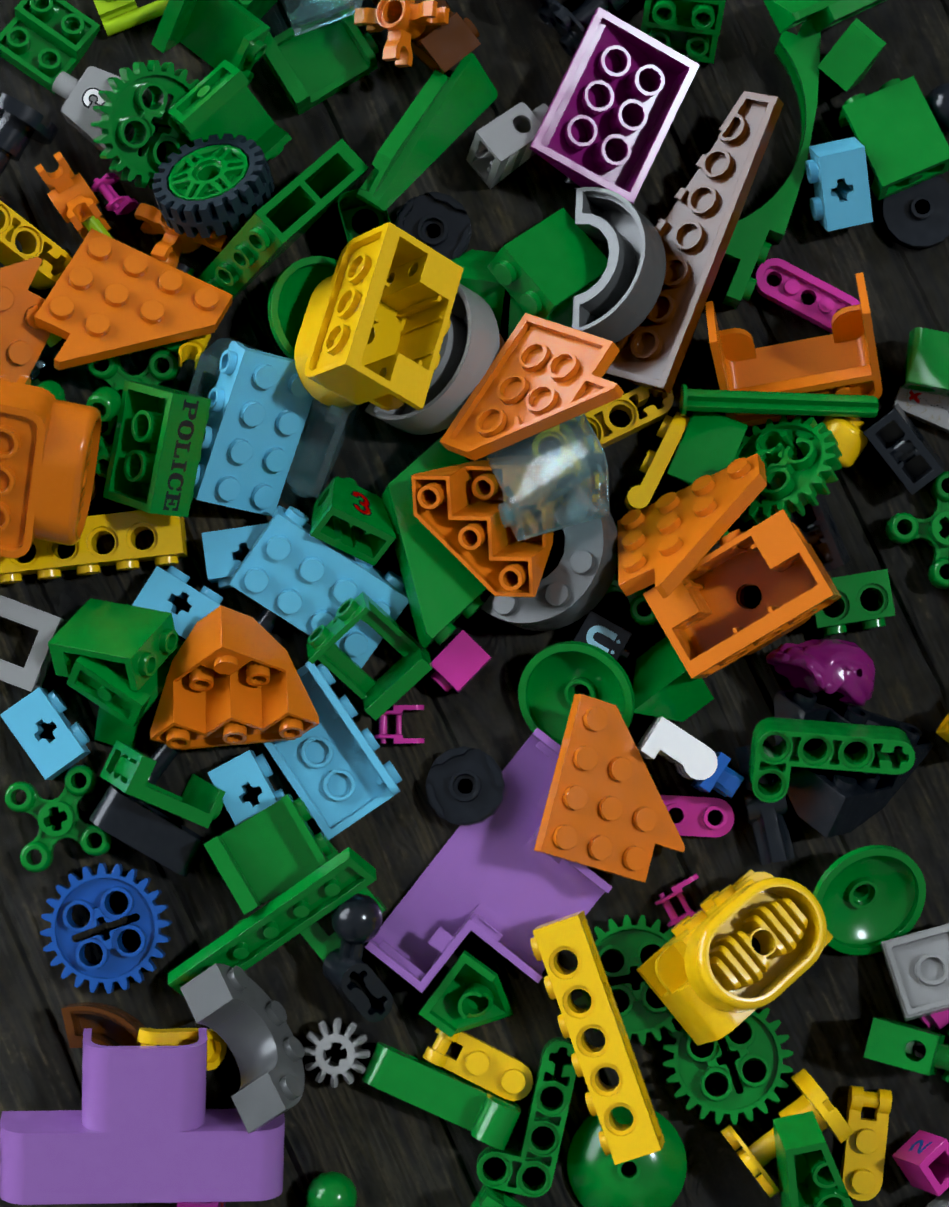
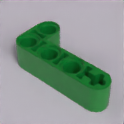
M770 717L759 721L754 728L749 762V778L755 796L763 802L773 803L781 800L787 794L791 766L899 775L909 771L914 765L916 758L915 751L906 733L899 728ZM771 735H778L783 738L780 744L774 747L765 746L763 742ZM818 738L823 740L822 745L815 750L804 748L805 743L810 739ZM858 741L863 743L862 748L856 753L844 751L845 747L852 742ZM895 746H900V748L894 751ZM768 773L778 776L776 781L771 784L759 782V779Z
M555 1037L544 1045L520 1151L510 1148L499 1150L489 1146L479 1153L477 1158V1175L485 1186L535 1198L543 1196L549 1191L554 1177L576 1072L570 1059V1061H563L560 1069L561 1077H567L566 1082L555 1076L544 1077L545 1072L554 1075L555 1061L554 1058L550 1057L551 1053H558L560 1047L565 1048L566 1054L569 1057L575 1053L572 1042L569 1039ZM550 1086L557 1087L562 1091L563 1097L558 1105L547 1106L541 1102L540 1095L545 1088ZM541 1126L548 1127L554 1132L552 1141L545 1146H539L531 1139L533 1131ZM498 1157L505 1162L506 1168L501 1175L490 1176L483 1169L484 1163L489 1158ZM532 1166L539 1167L545 1172V1177L540 1184L529 1185L522 1178L524 1171Z
M381 1042L377 1043L361 1079L378 1090L471 1131V1135L475 1139L499 1150H505L521 1113L520 1106L515 1102L503 1099L470 1081Z

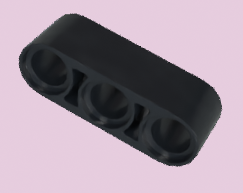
M110 785L89 818L94 825L184 877L188 876L204 851L205 847L203 844L208 842L196 832L138 798L124 793L114 785Z

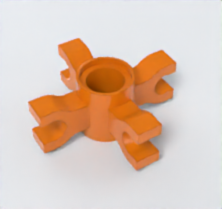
M380 0L377 8H355L354 24L357 26L367 25L366 31L370 33L387 29L388 39L383 48L382 59L385 61H395V66L398 68L412 67L413 52L411 40L420 36L426 25H448L450 9L447 7L437 8L438 2L435 0H426L415 4V0Z
M60 151L53 155L59 163V167L55 172H46L41 163L34 167L50 189L47 195L67 224L69 222L73 224L83 240L87 236L88 230L82 222L91 215H94L96 219L98 218L107 231L111 229L96 206L100 202L80 172L76 175L74 174Z
M140 203L134 213L136 219L144 221L141 226L143 233L164 235L161 241L153 247L150 253L151 256L175 268L178 265L181 253L193 252L201 244L221 252L230 241L227 235L217 236L215 231H212L210 238H201L199 233L195 238L187 237L186 233L180 235L175 232L174 228L171 229L167 225L161 211L149 204Z

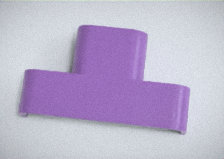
M539 728L535 729L502 771L505 790L503 801L495 814L483 823L471 826L460 825L381 925L378 934L365 946L367 950L421 993L470 931L474 932L535 982L539 983L543 978L542 973L545 970L543 960H536L530 943V938L534 937L532 930L539 925L584 910L586 916L605 892L609 893L612 889L611 885L587 866L534 851L561 748L557 742Z
M84 1028L82 1110L2 1111L0 1119V1198L8 1203L18 1205L245 1202L270 1200L278 1197L283 1192L284 1113L257 1131L248 1134L237 1109H206L207 1028H199L197 1042L180 1046L98 1045L92 1042V1028Z

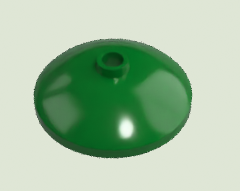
M325 256L302 258L287 266L272 285L268 299V320L278 346L290 359H294L296 340L311 294L321 281L334 274L338 261L336 259Z
M559 642L538 652L526 665L519 682L518 700L522 716L532 732L539 728L561 746L574 694H584L617 705L627 728H629L635 708L633 688L622 666L604 650L584 642ZM579 685L586 686L589 694L582 693L579 690Z
M870 845L848 852L829 866L819 879L813 893L824 911L827 929L833 935V939L828 945L844 954L869 955L882 951L881 942L909 933L918 921L926 899L924 876L919 866L909 855L891 846Z
M622 1106L613 1109V1117L617 1122L621 1124L633 1122V1116L629 1109ZM655 1111L665 1139L662 1150L626 1161L633 1162L636 1165V1170L632 1175H625L621 1172V1167L625 1162L615 1165L611 1154L606 1156L603 1152L598 1134L599 1131L603 1130L598 1116L590 1115L581 1123L569 1145L567 1172L572 1190L584 1207H671L685 1182L687 1159L685 1148L678 1132L663 1115Z

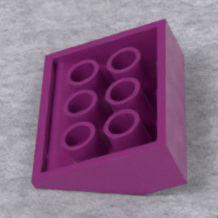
M598 7L529 148L581 188H605L618 193L633 204L700 64Z

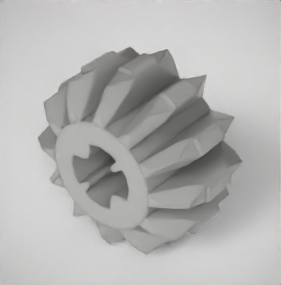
M340 1017L334 1019L333 1031H330L328 1024L322 1020L319 1022L318 1027L323 1037L312 1031H309L306 1036L316 1046L303 1047L305 1056H315V1059L306 1063L305 1069L306 1071H311L319 1066L321 1070L315 1078V1081L321 1083L326 1073L331 1074V1087L336 1088L338 1086L339 1074H342L345 1082L350 1085L354 1082V1076L350 1068L361 1074L366 1070L365 1065L355 1058L366 1059L370 1057V1050L357 1048V1046L366 1042L368 1037L366 1034H360L356 1038L351 1036L357 1027L355 1022H351L345 1032L341 1031L342 1019ZM334 1042L342 1044L340 1050L345 1048L347 1051V1055H342L339 1062L332 1061V1055L328 1057L326 1055V1050L331 1049Z

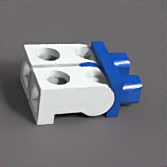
M663 716L652 720L636 745L640 755L645 759H655L657 754L673 763L677 772L682 777L694 780L691 786L700 792L710 793L713 789L723 797L728 796L732 798L744 779L743 776L727 767L731 760L730 757L722 752H714L710 747Z

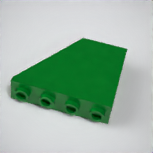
M340 139L255 212L198 279L232 294L233 299L236 298L338 202L339 197L347 192L369 167L343 139Z
M441 438L387 485L382 495V500L396 534L393 544L419 644L424 649L434 640L441 645L457 629L453 623L461 615L469 619L484 604L480 598L488 591L413 514L411 475L469 462L464 456L447 450L439 442Z

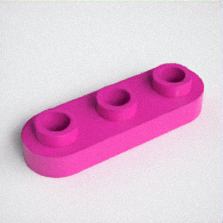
M779 258L766 260L764 264L758 267L754 276L757 279L755 288L761 296L832 333V317L838 310L860 304L851 295ZM767 276H777L780 280V285L776 287L770 286L767 283ZM803 293L811 294L814 298V303L811 305L804 304L801 300V295Z
M660 795L668 812L675 807L682 812V819L678 823H674L680 836L721 837L727 834L733 827V809L723 799ZM712 810H717L721 813L722 820L718 825H711L708 821V814Z

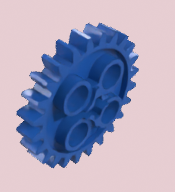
M99 863L97 875H95L89 866H85L82 870L83 879H80L74 873H70L68 879L71 887L57 884L55 888L61 895V898H48L46 900L54 908L53 913L41 915L42 919L51 922V928L40 931V935L51 937L52 942L46 945L43 951L56 952L57 956L51 961V966L61 963L66 966L61 974L62 979L73 973L77 975L74 987L78 988L88 980L90 981V992L94 993L98 990L100 983H104L105 990L109 994L114 991L115 982L118 981L120 987L123 990H127L130 988L129 976L138 983L144 981L142 968L150 972L157 969L151 960L152 956L156 958L165 957L166 953L157 946L159 943L171 940V937L161 933V928L171 925L172 921L160 918V913L168 909L169 906L168 904L156 905L155 900L162 891L156 890L149 893L146 890L151 881L149 877L141 880L139 883L135 881L137 869H131L126 876H123L122 864H116L112 873H109L106 863ZM115 891L124 893L128 898V907L123 913H117L110 907V896ZM78 904L84 905L90 912V920L83 927L77 925L72 919V911ZM135 913L140 916V919L136 922L111 930L109 932L110 938L106 933H102L79 942L73 941L75 934L102 925V917H104L106 922H112ZM127 929L135 930L141 937L140 947L136 951L128 950L122 943L123 933ZM90 942L98 944L103 951V957L99 964H92L85 957V947Z

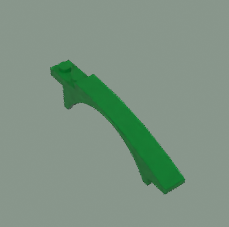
M811 19L802 23L798 35L788 31L782 32L774 54L788 73L797 95L801 119L800 144L793 170L784 185L761 208L737 222L722 263L736 268L722 304L737 309L741 299L749 301L757 279L751 277L756 263L759 265L764 264L772 245L765 240L779 245L784 237L805 173V161L808 159L818 104L819 68L817 66L820 63L821 32L817 33Z

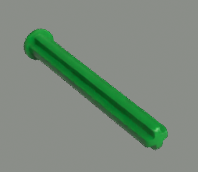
M682 384L680 390L681 416H685L686 411L875 418L879 410L878 398L868 395L687 389V384Z

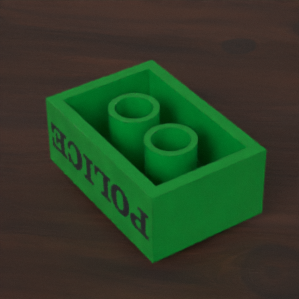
M125 380L103 497L152 514L188 517L194 496L193 490L198 464L201 460V449L206 424L209 419L211 399L165 386Z

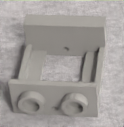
M0 595L1 617L38 630L24 668L0 659V680L33 692L38 687H42L52 662L48 642L67 623V620Z

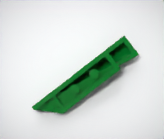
M888 0L763 1L779 33L810 19L817 33Z
M470 52L460 61L450 78L435 69L377 152L372 162L374 169L359 188L356 194L357 198L379 211H386L497 99L498 93L473 53Z

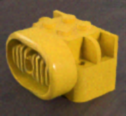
M387 222L350 240L339 256L334 274L321 281L312 292L294 350L295 367L300 381L307 392L320 403L334 408H347L369 401L387 411L398 409L404 403L416 410L423 409L434 370L440 362L441 356L439 352L443 338L450 328L451 320L449 318L464 268L391 222Z
M752 869L748 870L733 885H728L720 892L718 890L702 901L699 905L702 910L692 917L690 915L686 916L671 929L675 936L636 969L697 1046L720 1040L739 1026L757 1008L774 1001L818 960L824 947L833 939V935L827 929L825 914L819 901L800 883L787 878L774 877L764 871L754 872ZM752 936L760 944V953H757L752 947Z

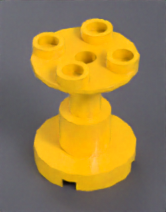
M803 1068L791 1077L802 1095L778 1113L780 1118L813 1111L821 1131L823 1132L828 1128L840 1143H843L854 1134L841 1113L832 1105L828 1096L806 1069ZM730 1124L720 1131L735 1151L742 1146L736 1153L753 1176L756 1177V1180L767 1195L771 1198L780 1190L763 1169L767 1163L776 1157L774 1128L749 1147L745 1145Z

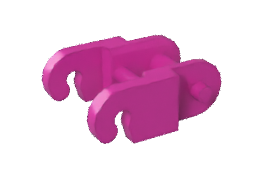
M106 173L101 179L95 178L91 190L93 192H100L107 200V211H114L116 215H125L131 213L139 206L138 201L134 198L119 196L112 186L120 179L117 174Z
M393 705V710L386 711L379 717V734L374 735L375 739H380L381 744L386 743V739H394V744H424L425 738H404L402 735L403 712L424 710V705ZM387 715H396V734H387Z
M697 873L669 887L671 890L670 894L666 896L664 892L659 894L660 899L655 904H662L671 920L667 923L668 927L676 925L686 916L690 915L692 917L702 910L701 908L694 912L682 894L684 886L699 878ZM675 896L678 897L685 910V913L679 916L669 901Z

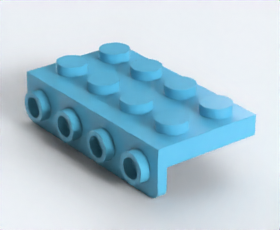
M231 341L228 350H225L220 358V375L216 387L212 388L208 395V398L211 399L209 419L205 428L193 498L203 502L273 517L313 397L301 383L294 359L251 349L240 342Z
M282 506L276 508L273 518L229 580V585L309 636L318 626L328 625L336 617L338 608L349 598L355 599L362 592L369 596L395 621L408 604L401 576L390 570L385 574L373 565L310 536L311 525L307 523L309 518L292 506H289L288 509ZM359 620L336 642V645L362 668L383 638L367 623Z
M307 661L297 672L318 713L319 724L295 740L265 742L263 744L298 796L302 798L324 835L330 840L401 792L397 784L403 779L390 760L385 764L381 762L375 753L380 748V745L368 727L360 731L352 719L358 715V712L347 696L344 695L338 698L330 685L335 683L336 680L329 669L322 663L316 665L315 662L312 664Z

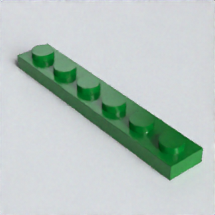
M348 847L168 973V985L183 996L180 987L215 963L231 967L239 966L244 971L376 881V869Z

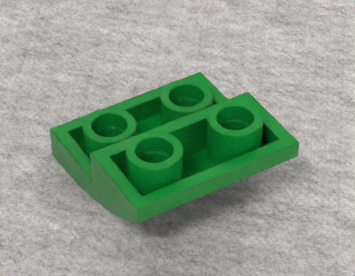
M21 0L14 8L15 17L0 33V57L54 94L52 85L56 77L62 71L68 74L72 73L100 31V25L65 0Z
M645 0L640 31L693 61L714 64L726 0Z

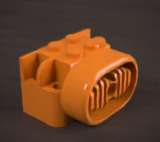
M21 375L17 382L0 379V556L6 558L24 556L30 550L35 539L68 546L75 545L79 541L91 503L101 436V413L96 407L56 399L49 390L32 386L31 378Z
M784 509L747 531L741 532L740 529H737L722 537L718 541L721 547L707 553L668 597L663 599L656 587L643 593L644 598L691 679L706 678L741 657L759 651L809 620L811 616L841 598L839 591L811 544L807 542L796 524L791 522ZM757 586L761 591L762 600L756 608L752 609L745 603L744 596L750 587Z

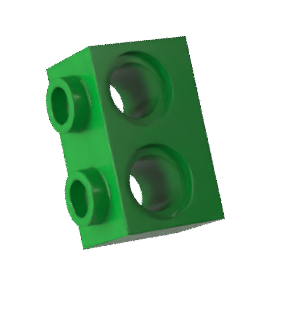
M888 569L831 578L841 595V598L837 600L840 606L839 614L837 617L831 618L826 616L821 610L811 616L810 625L811 631L822 629L823 636L847 633L846 625L861 623L862 630L886 626L885 619L896 616ZM863 591H871L877 596L878 606L875 611H868L861 605L860 597Z

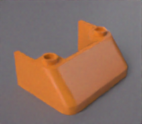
M863 272L855 274L860 304L838 310L831 320L833 334L755 348L753 337L748 331L741 328L719 330L713 301L706 302L709 344L720 390L868 395L879 399L883 388ZM725 413L726 417L744 423L748 427L766 424L767 419H771L773 423L779 422L782 415ZM786 415V416H787L788 420H790V419H794L796 415Z

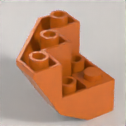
M515 457L471 461L411 475L414 516L494 596H536L554 538L556 517L552 512L557 507L558 501L556 458Z
M220 605L195 624L172 660L150 730V739L166 744L169 748L181 750L295 740L319 724V716L287 650L253 617Z

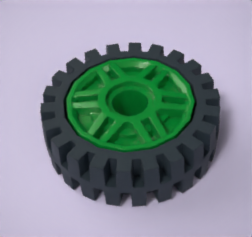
M215 134L209 135L207 142H203L202 138L193 140L195 146L191 148L187 144L179 148L181 154L179 155L172 152L167 157L169 163L162 162L158 167L159 173H155L153 177L152 189L167 225L171 229L174 228L175 232L180 235L186 233L187 237L195 238L199 233L201 238H210L212 231H215L217 236L225 235L226 228L231 227L234 232L241 228V221L247 222L253 216V212H257L264 206V203L272 199L271 193L274 192L272 174L262 149L252 139L247 141L246 137L238 135L234 139L232 134H224L220 140L218 135Z

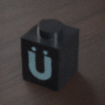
M591 610L573 640L588 643L604 650L621 666H623L634 647L628 643L632 633Z

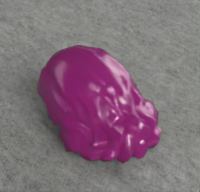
M811 639L800 644L785 643L766 656L767 663L774 666V670L777 673L787 677L794 688L801 687L814 693L825 691L828 694L839 692L844 695V697L839 699L841 702L856 706H864L866 700L872 697L875 682L874 662L854 642L841 639Z

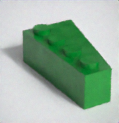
M813 1111L773 1119L781 1207H853Z

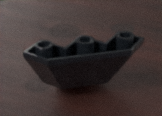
M798 687L792 690L778 691L774 697V712L777 718L895 727L906 733L915 751L916 759L914 765L909 771L899 775L791 766L789 788L787 791L788 797L797 815L826 838L851 833L882 810L924 760L934 745L921 736V730L912 724L900 722L864 710L861 707L831 699L805 688ZM775 735L776 745L782 741L783 738L781 736ZM818 738L810 739L805 743L804 748L815 750L822 745L823 740ZM858 741L852 742L845 747L844 751L856 753L862 748L863 743ZM895 746L894 751L900 748V746Z

